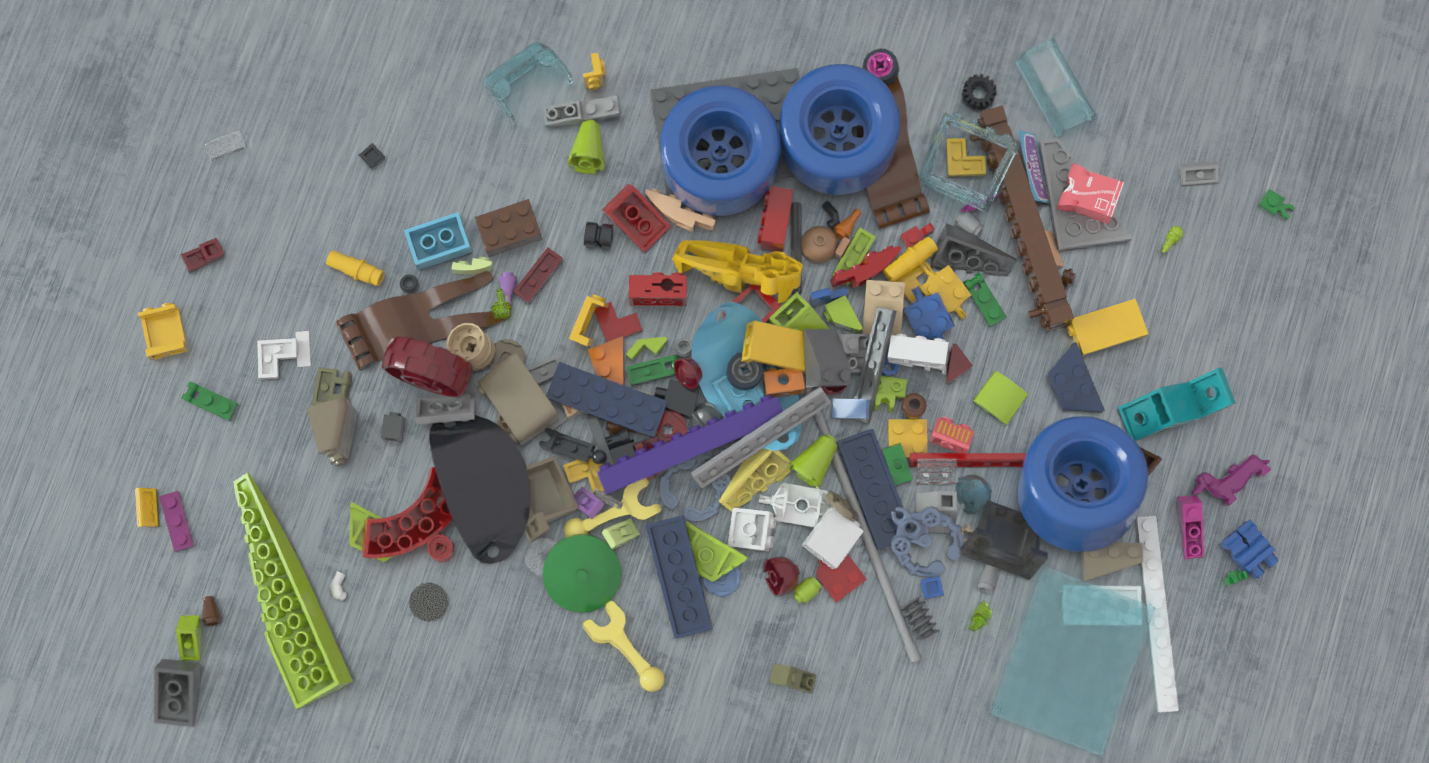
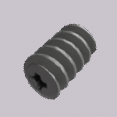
M920 596L904 604L901 610H908L905 618L912 617L908 624H915L912 632L919 631L915 638H922L923 640L938 633L940 630L932 629L936 622L929 623L933 616L925 615L929 608L922 609L926 602H919L918 600L922 597Z

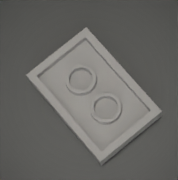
M465 393L460 398L443 395L417 398L416 424L428 425L437 422L449 423L451 421H469L474 419L475 393Z

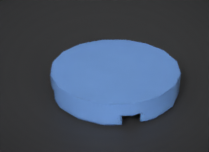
M737 566L715 582L703 576L702 581L709 593L725 597L737 590L741 574Z

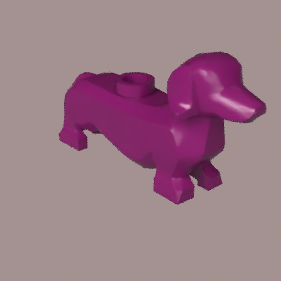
M1252 454L1238 465L1236 463L1232 464L1226 470L1228 474L1222 479H1216L1211 474L1202 472L1195 479L1196 486L1192 494L1198 495L1207 489L1214 498L1223 499L1224 506H1229L1237 500L1234 493L1240 492L1253 474L1256 473L1257 477L1265 476L1272 470L1267 466L1270 461L1261 460L1257 455Z

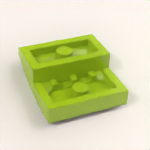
M995 370L973 401L983 410L991 413L1000 422L1007 425L1028 396V393Z

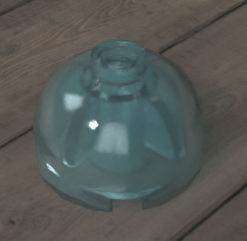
M976 474L959 477L958 480L960 481L956 483L955 489L958 502L960 504L964 503L966 507L963 510L968 514L984 510L991 500V485L983 477Z

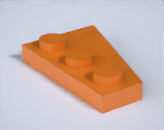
M621 336L588 349L596 375L625 386L624 337Z

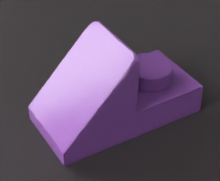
M583 487L574 495L579 510L591 519L605 505Z

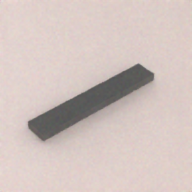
M881 307L876 309L855 399L870 400L869 419L853 420L870 424L897 312L895 310Z

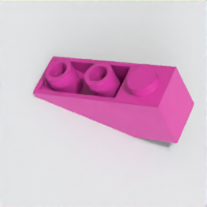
M1197 495L1177 497V507L1184 558L1204 557L1202 502Z

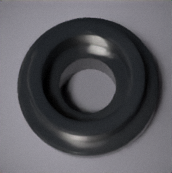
M405 275L400 280V288L405 293H414L419 287V281L414 275ZM413 282L412 287H407L406 284Z

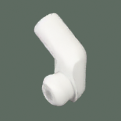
M338 571L330 584V590L334 599L343 601L347 596V593L341 587L345 574Z

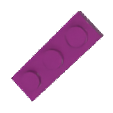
M175 491L159 496L174 552L195 547L180 492Z

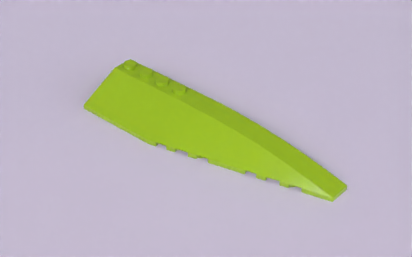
M246 473L235 480L233 484L237 503L242 511L241 522L245 525V542L249 544L250 553H248L254 585L258 587L257 599L258 603L261 602L263 612L261 619L262 622H265L266 626L265 638L296 709H300L353 682L308 578L287 536L250 473Z

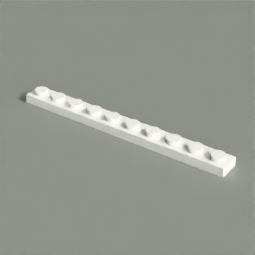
M1156 516L1137 517L1138 543H1143L1141 571L1157 712L1179 711Z

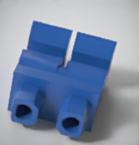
M1251 519L1245 521L1218 544L1222 549L1230 550L1231 558L1242 571L1246 570L1254 579H1258L1265 573L1258 565L1263 561L1268 568H1271L1278 562L1277 557L1273 553L1275 549L1262 536V532L1257 530L1256 524Z

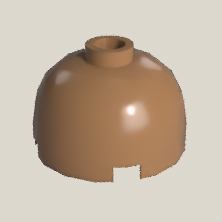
M814 226L804 233L801 239L802 255L807 261L813 264H825L834 258L835 251L838 248V241L831 229L825 226Z

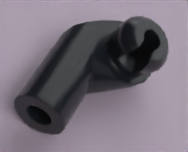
M826 201L822 204V208L830 216V220L826 224L829 229L833 230L840 223L839 214L835 207L829 201Z

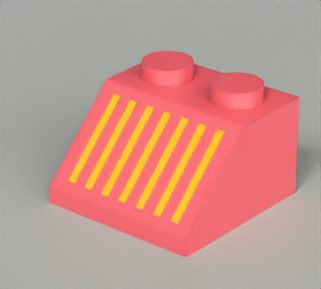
M938 417L928 442L956 453H966L970 447L974 431L965 424H960L959 426L947 417H942V419Z

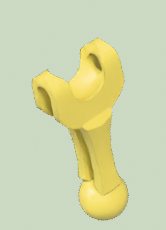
M644 478L627 485L623 493V499L607 511L594 516L593 519L586 518L582 520L580 518H572L568 520L564 526V535L568 537L576 534H588L589 531L598 525L625 515H632L637 519L645 520L659 513L662 508L658 504L645 507L638 502L637 496L639 491L649 484V481Z
M609 601L605 607L611 619L609 625L600 627L592 620H586L582 623L583 629L595 643H609L618 649L637 671L643 689L649 692L658 691L665 681L663 672L657 667H650V664L634 649L623 630L626 621L624 612L613 601Z

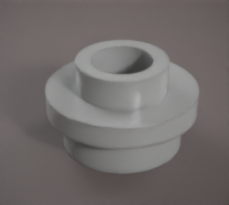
M687 338L679 339L674 346L676 354L680 357L690 356L692 354V342ZM682 345H686L688 349L686 351H682L680 347Z

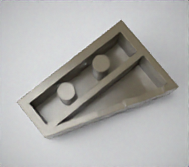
M1113 543L1099 550L1080 552L1081 584L1143 563V543Z

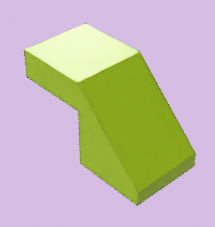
M666 337L638 339L626 353V358L633 362L644 348L657 357L668 344V339Z

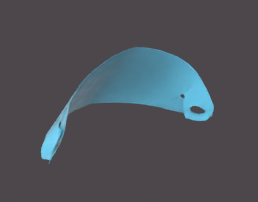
M726 302L708 314L692 341V359L700 366L703 376L699 383L700 388L707 401L712 403L724 417V413L728 412L712 386V383L726 375L727 366L731 358L743 352L746 323L752 321L763 322L752 310L736 302ZM720 311H724L725 317L722 320L716 321V315ZM766 364L763 372L770 368L768 364ZM778 367L777 370H781V369H785V368H783V367ZM785 378L778 379L779 383L782 385L788 383L787 379ZM761 379V381H760V383L758 384V386L760 387V389L762 390L763 394L765 395V393H764V387H763V382H762V379ZM798 395L777 397L783 411L799 401ZM801 423L786 433L789 437L786 443H780L776 439L764 448L776 451L787 449L795 444L801 433Z

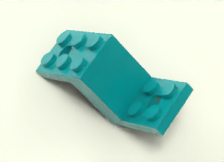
M1220 367L1189 382L1160 387L1119 406L1118 409L1127 433L1137 442L1164 429L1196 422L1236 404L1223 368ZM1210 388L1214 389V397L1210 395ZM1140 413L1143 415V423L1139 420Z

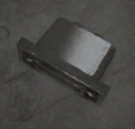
M989 500L983 506L978 527L962 545L959 554L1029 580L1048 559V553L1039 550L1040 537L1028 525L1022 512Z

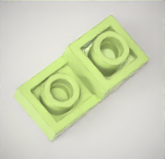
M479 257L478 259L473 258L472 265H469L470 263L466 261L453 262L452 272L459 275H475L491 271L494 266L490 259Z

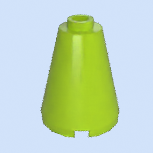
M589 119L582 122L568 156L567 164L569 167L573 166L576 172L595 174L596 170L601 169V172L605 168L600 125L595 120Z
M829 434L826 436L821 435L790 462L787 468L791 472L794 469L797 471L796 476L808 485L819 489L837 449V444L835 443L837 440Z

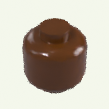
M917 393L906 395L901 404L903 415L911 420L921 418L927 408L926 400Z

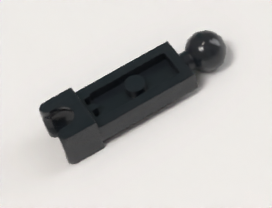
M550 428L545 429V432L551 437L550 440L539 442V446L544 450L586 464L589 463L590 459L597 465H602L607 460L605 451H594V444L559 433Z

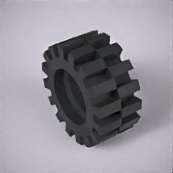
M975 74L964 83L962 97L963 102L967 103V107L972 106V110L978 108V111H981L982 108L985 110L988 106L992 105L997 94V87L994 85L993 79L989 80V76L985 78L983 77L984 74H980V76ZM976 86H981L986 90V96L978 99L973 96L972 89Z

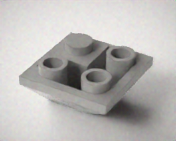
M838 333L850 364V372L861 373L870 334Z
M934 491L916 494V512H922L925 507L933 506L938 511L951 516L952 521L956 524L957 491ZM941 524L935 527H928L929 533L951 532L947 526L943 528Z

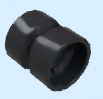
M587 221L584 246L595 247L598 244L600 248L611 249L614 225L603 223L599 226L597 222Z

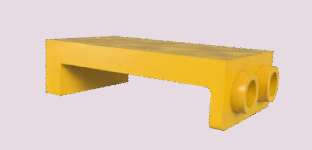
M1136 298L1075 317L1071 324L1067 325L1068 334L1073 336L1082 357L1135 339L1141 340L1148 335Z
M759 321L746 323L742 361L765 363L802 371V374H806L803 331Z

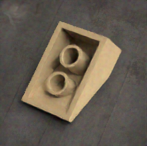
M867 280L863 334H871L877 307L897 311L891 335L901 334L905 283Z

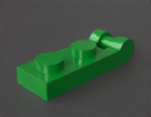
M980 272L974 275V278L971 280L963 281L964 286L971 293L970 297L990 328L1007 318ZM978 284L981 289L975 291L973 286Z
M678 355L626 366L630 385L634 386L675 376L674 363L679 359ZM670 363L672 369L666 370L665 364Z
M189 381L187 385L188 390L186 394L183 393L182 400L231 421L239 405L238 403ZM195 391L200 393L197 399L193 398Z

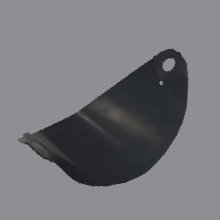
M475 415L474 419L469 421H455V426H445L442 422L433 423L430 428L429 442L434 467L449 511L462 539L474 558L481 563L493 564L506 559L514 551L526 529L531 505L528 471L519 449L498 424ZM493 546L498 547V555L496 557H489L488 550Z

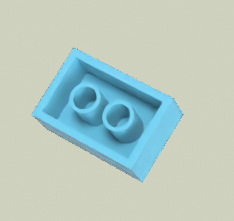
M458 212L404 230L418 271L472 253Z

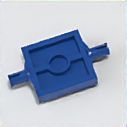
M919 286L913 288L911 291L916 301L903 308L916 336H923L927 339H944L942 334L946 330L953 328L955 324L939 292L930 296H923Z

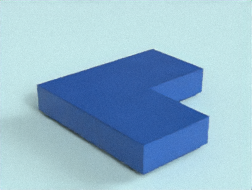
M826 288L811 292L810 306L814 308L825 305L843 296H846L848 299L847 288L830 291V289Z

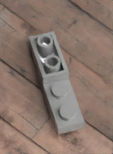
M617 95L585 102L578 100L543 107L545 126L580 125L589 119L601 122L605 121V118L621 115L620 102Z

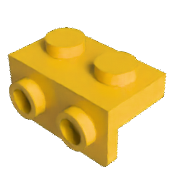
M598 53L591 54L594 72L584 73L583 78L585 89L597 90L604 86L602 76H606L603 58L599 59Z

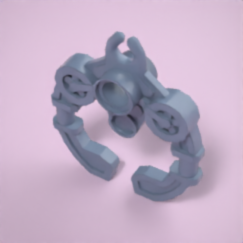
M723 446L719 447V454L724 451ZM712 450L667 468L664 474L659 477L661 479L660 496L663 504L673 510L679 503L677 497L669 492V485L671 484L669 479L673 472L677 474L679 468L694 471L702 465L705 459L711 460L717 455H714ZM725 473L712 482L713 487L717 490V494L714 495L716 500L712 506L708 505L707 509L699 511L694 507H687L684 517L691 522H697L707 519L715 513L718 514V510L722 505L719 500L731 482L730 477ZM691 476V486L696 489L701 488Z
M927 506L922 512L910 513L902 507H896L897 512L903 513V517L900 519L896 517L895 511L891 512L892 520L897 524V532L891 540V548L896 553L902 566L905 565L911 575L936 577L946 570L940 560L932 561L926 567L921 566L919 563L914 564L910 560L912 558L911 555L907 554L911 548V543H916L922 547L931 545L932 539L928 532V527H935L938 524H941L943 528L947 526L951 530L950 535L954 537V542L948 547L946 552L948 557L956 561L962 555L964 549L963 536L960 531L962 527L956 525L952 521L951 516L938 511L933 506ZM910 522L915 523V526L911 529L905 527Z

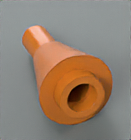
M855 209L849 217L833 228L834 234L838 239L842 240L844 237L849 239L855 221L861 214L859 209Z

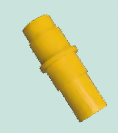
M926 237L913 247H908L905 253L883 269L885 277L890 282H896L917 266H922L923 262L938 250L937 245L930 237Z
M335 250L329 253L326 260L327 266L353 277L355 281L360 280L377 287L381 285L385 276V271L367 263L366 260H359Z

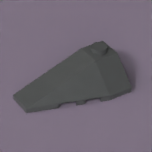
M945 224L936 244L938 250L933 254L931 265L940 269H944L949 265L954 272L955 270H965L966 273L980 271L985 274L1009 275L1016 262V258L963 229Z

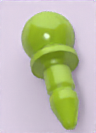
M1173 226L1169 229V233L1166 235L1167 241L1162 248L1163 253L1170 250L1172 245L1177 244L1183 237L1184 231L1180 226Z

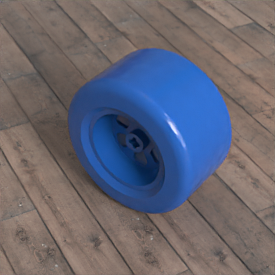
M826 65L802 76L787 93L780 112V150L788 169L804 185L825 194L844 195L855 193L869 187L882 177L894 158L900 131L899 109L890 89L873 73L854 65ZM844 110L855 115L848 123L841 119ZM828 111H832L835 118L831 123H826L821 119V116ZM862 126L864 136L862 138L852 136V128ZM814 128L824 129L826 136L816 140L813 134ZM835 131H842V135H840L839 133L835 134ZM850 142L856 148L844 151L843 145ZM831 143L836 146V151L826 149L824 146Z
M708 86L686 95L669 112L660 136L662 171L671 191L688 207L703 214L714 216L737 214L757 204L766 195V192L770 190L776 179L781 148L778 125L767 106L753 94L732 86ZM723 130L725 132L724 139L722 141H715L711 134L712 131ZM737 136L742 141L743 146L733 149L729 142L733 137ZM701 139L710 145L705 152L696 150L697 144ZM718 151H722L723 156L720 157ZM734 156L744 157L745 160L741 167L736 168L731 163ZM708 159L711 162V166L706 171L697 162ZM718 167H726L728 173H716Z
M1089 416L1069 417L1059 420L1042 430L1033 440L1026 453L1017 488L1019 506L1023 517L1039 537L1058 548L1075 552H1087L1105 548L1125 535L1135 521L1148 487L1147 463L1135 440L1126 431L1109 421ZM1069 467H1082V474L1073 475ZM1091 471H1094L1102 477V480L1093 482L1089 478V474ZM1058 475L1068 479L1067 486L1057 485L1056 478ZM1096 489L1105 490L1106 497L1098 500L1093 496V492Z

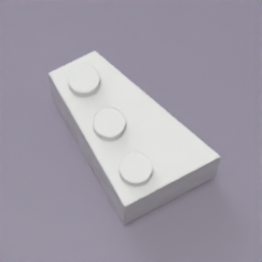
M905 334L891 335L888 352L889 363L913 367V365L923 366L926 371L934 368L941 370V374L947 375L950 357L949 342L940 338L927 340L923 336L911 338Z

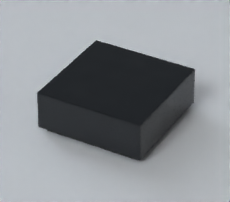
M373 143L359 154V157L371 170L386 158Z

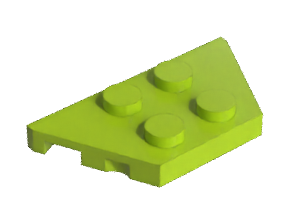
M351 502L349 545L362 552L365 520L381 519L382 517ZM392 557L376 558V559L379 560V561H381V562H383V563H385L386 561H388V560H389L390 558H392Z
M686 521L698 572L701 576L715 582L748 559V556Z

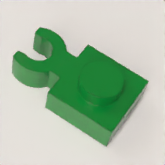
M1268 189L1258 205L1272 215L1279 212L1280 216L1285 220H1288L1290 215L1286 214L1285 210L1288 209L1293 212L1295 209L1291 204L1285 205L1283 202L1286 198L1271 189Z
M1235 570L1227 573L1228 577L1223 580L1225 585L1229 586L1246 580L1249 577L1246 570L1242 572Z

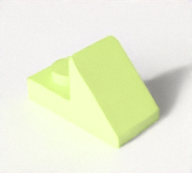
M631 518L602 532L611 549L614 548V550L641 535Z

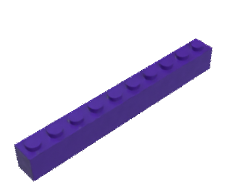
M766 395L760 398L761 402L756 404L750 402L743 405V409L736 412L733 409L724 413L725 417L721 419L714 417L707 420V425L702 427L699 424L689 428L690 432L683 435L682 432L676 433L667 442H664V440L653 443L654 447L648 450L644 447L635 451L636 455L628 457V455L618 458V462L610 465V463L599 466L600 470L596 471L605 494L753 432L783 412L777 396Z

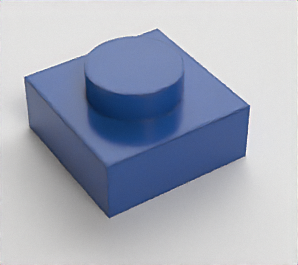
M940 576L920 580L924 600L944 596Z

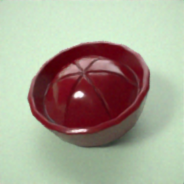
M682 358L675 361L674 373L678 381L688 389H695L703 377L698 363L691 358Z

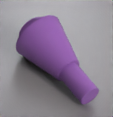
M505 272L498 278L504 295L505 307L511 308L517 276H513V272Z

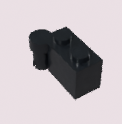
M626 428L619 430V433L605 437L614 464L622 456L628 455V457L635 455L634 439L630 440Z

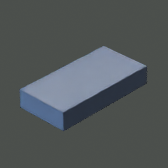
M833 399L832 418L869 419L870 400Z

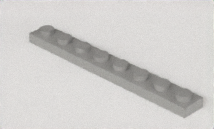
M819 387L692 471V477L701 488H704L832 402L823 389Z

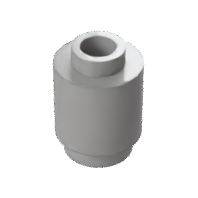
M968 211L965 213L961 212L955 219L958 222L956 224L958 228L974 236H977L984 227L981 221Z

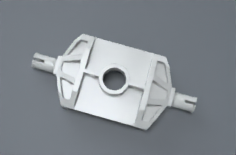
M783 483L774 496L760 495L759 503L771 504L770 506L773 508L777 522L815 527L828 508L833 507L825 498V495L828 493L827 490ZM804 500L807 502L808 507L805 510H799L796 503Z

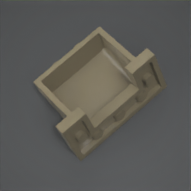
M555 456L526 466L530 482L531 505L525 533L530 543L537 541L550 530L549 523L579 509L574 498V492L566 481L565 472L561 470Z

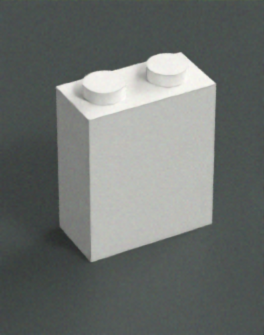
M834 507L828 508L802 546L828 567L835 569L861 536L863 530L857 521L852 522L846 519Z

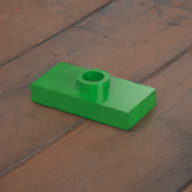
M901 443L882 448L894 484L898 485L913 480Z

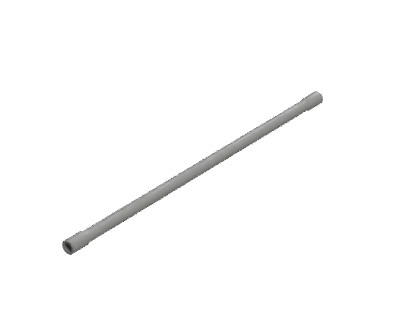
M803 374L804 393L807 396L814 391V387H806V374ZM822 410L814 414V418L821 435L826 436L829 434L832 436ZM836 449L832 463L847 501L851 506V511L856 510L859 514L855 521L861 525L860 528L863 530L861 536L898 626L910 662L914 663L922 659L912 638L838 449Z

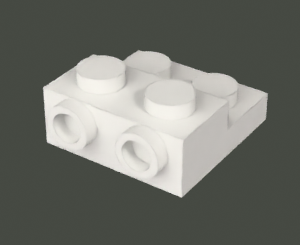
M733 508L728 545L734 548L769 552V548H772L774 545V537L771 536L772 529H775L777 524L774 513L770 511Z

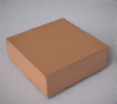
M846 237L842 239L835 251L836 259L840 260L850 244V239Z

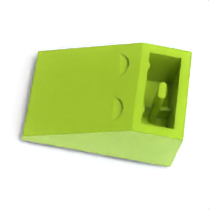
M797 292L769 318V324L803 331V329H829L815 310Z

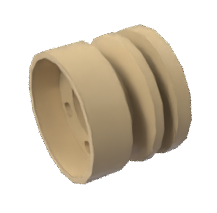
M473 323L458 325L450 332L447 338V350L470 362L473 366L472 371L485 369L494 359L496 351L494 342L480 327Z

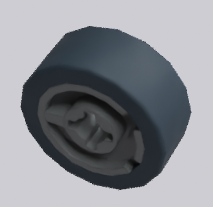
M743 352L738 353L728 363L726 372L728 381L739 390L753 389L760 383L763 377V365L755 361L744 362L742 361ZM747 368L749 373L742 375V369Z

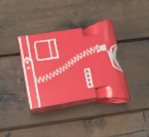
M1073 163L1067 176L1068 187L1061 193L1056 208L1068 212L1075 211L1078 214L1109 224L1124 182L1094 172H1088L1082 166Z

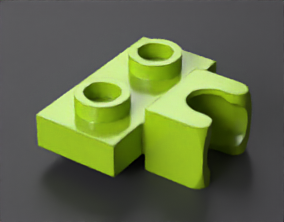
M881 376L874 410L877 411L881 403H886L888 405V412H893L895 399L903 400L905 398L907 379Z

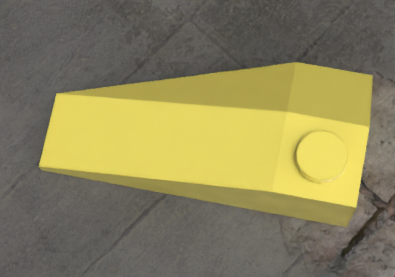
M761 449L742 462L719 502L731 512L733 508L743 506L752 500V496L762 491L763 493L768 490L767 487L775 481L777 483L782 481L791 472L787 466L792 460L781 450Z

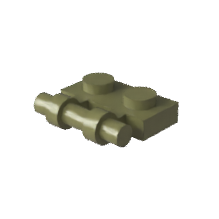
M318 367L312 405L338 398L349 399L347 394L352 382L350 380L351 372L344 371L343 378L337 377V369ZM336 384L341 385L340 395L334 394Z

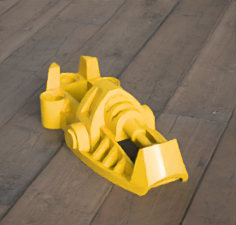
M682 240L672 256V261L679 273L689 271L692 268L702 271V274L711 277V282L718 281V285L723 283L728 291L742 293L746 283L760 285L761 292L764 294L774 295L779 292L778 303L788 301L793 289L800 287L803 264L780 251H774L770 254L763 253V256L750 254L749 249L742 245L716 241ZM689 252H691V253H693V254H695V255H697V256L689 255Z

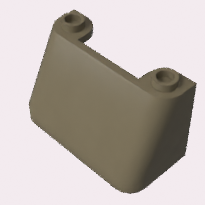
M516 352L505 358L478 381V391L482 396L486 395L489 397L511 431L509 436L514 443L518 442L520 446L559 421L558 414Z
M338 398L307 407L319 453L329 457L331 465L341 466L346 464V460L349 459L357 420L356 409L347 398Z

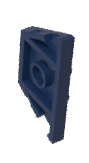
M1075 342L1062 355L1055 366L1049 370L1047 375L1062 409L1103 412L1105 409L1079 347Z

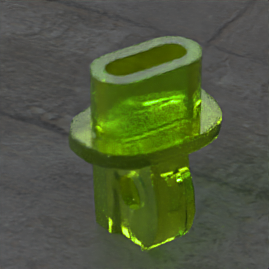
M502 288L496 289L497 302L492 305L491 310L497 319L508 318L510 316L511 304L503 301Z
M985 600L980 602L971 616L972 622L969 628L973 631L985 626L988 623L987 620L991 618L992 610Z

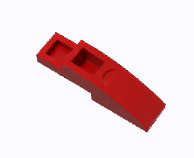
M888 246L878 253L872 251L865 255L866 257L862 263L854 265L850 270L845 271V269L836 271L830 280L832 287L850 282L854 289L866 284L867 280H873L893 262L901 247Z

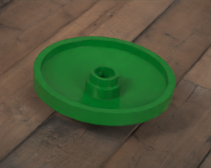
M589 534L571 535L560 540L547 554L543 566V581L549 596L559 606L573 612H590L603 607L616 594L621 580L620 562L613 548L611 549L610 545L604 540Z

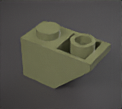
M773 664L769 683L812 694L817 674L792 666Z

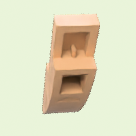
M646 189L645 197L648 202L668 221L690 232L694 231L695 226L710 231L714 230L716 220L711 215H700L690 208L682 209V202L676 196H666L659 190L651 189L650 191Z

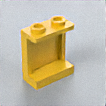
M595 294L592 297H586L569 339L592 347L595 339L585 336V332L596 306L600 305L608 308L609 304L605 303V298Z
M165 303L160 308L154 309L149 307L143 309V312L138 313L147 349H145L146 356L150 360L188 352L180 309L176 304Z

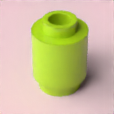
M813 576L805 578L793 589L795 592L793 597L798 603L801 604L803 602L807 604L820 592L819 590L822 586Z

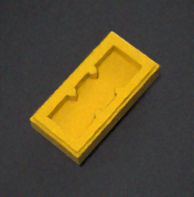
M136 488L138 527H158L156 488Z

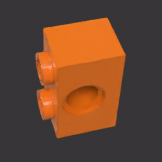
M769 368L766 372H763L762 382L765 396L771 394L772 397H784L803 394L805 391L802 371L787 368L781 370ZM785 378L787 379L788 383L782 385L779 383L778 379Z

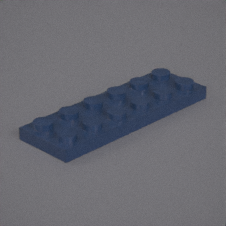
M561 362L558 363L546 394L548 400L655 438L668 403L666 400Z
M872 428L841 439L836 443L877 550L891 546V540L897 532V524L892 520L891 512L895 511L896 517L902 518L903 513L897 512L895 508H903V505ZM908 523L905 527L911 529L910 523Z
M684 515L646 524L674 639L712 630L713 626Z

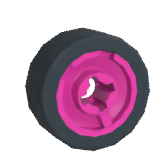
M879 48L867 54L863 61V69L876 75L886 85L894 82L899 74L897 58L893 52L887 49Z

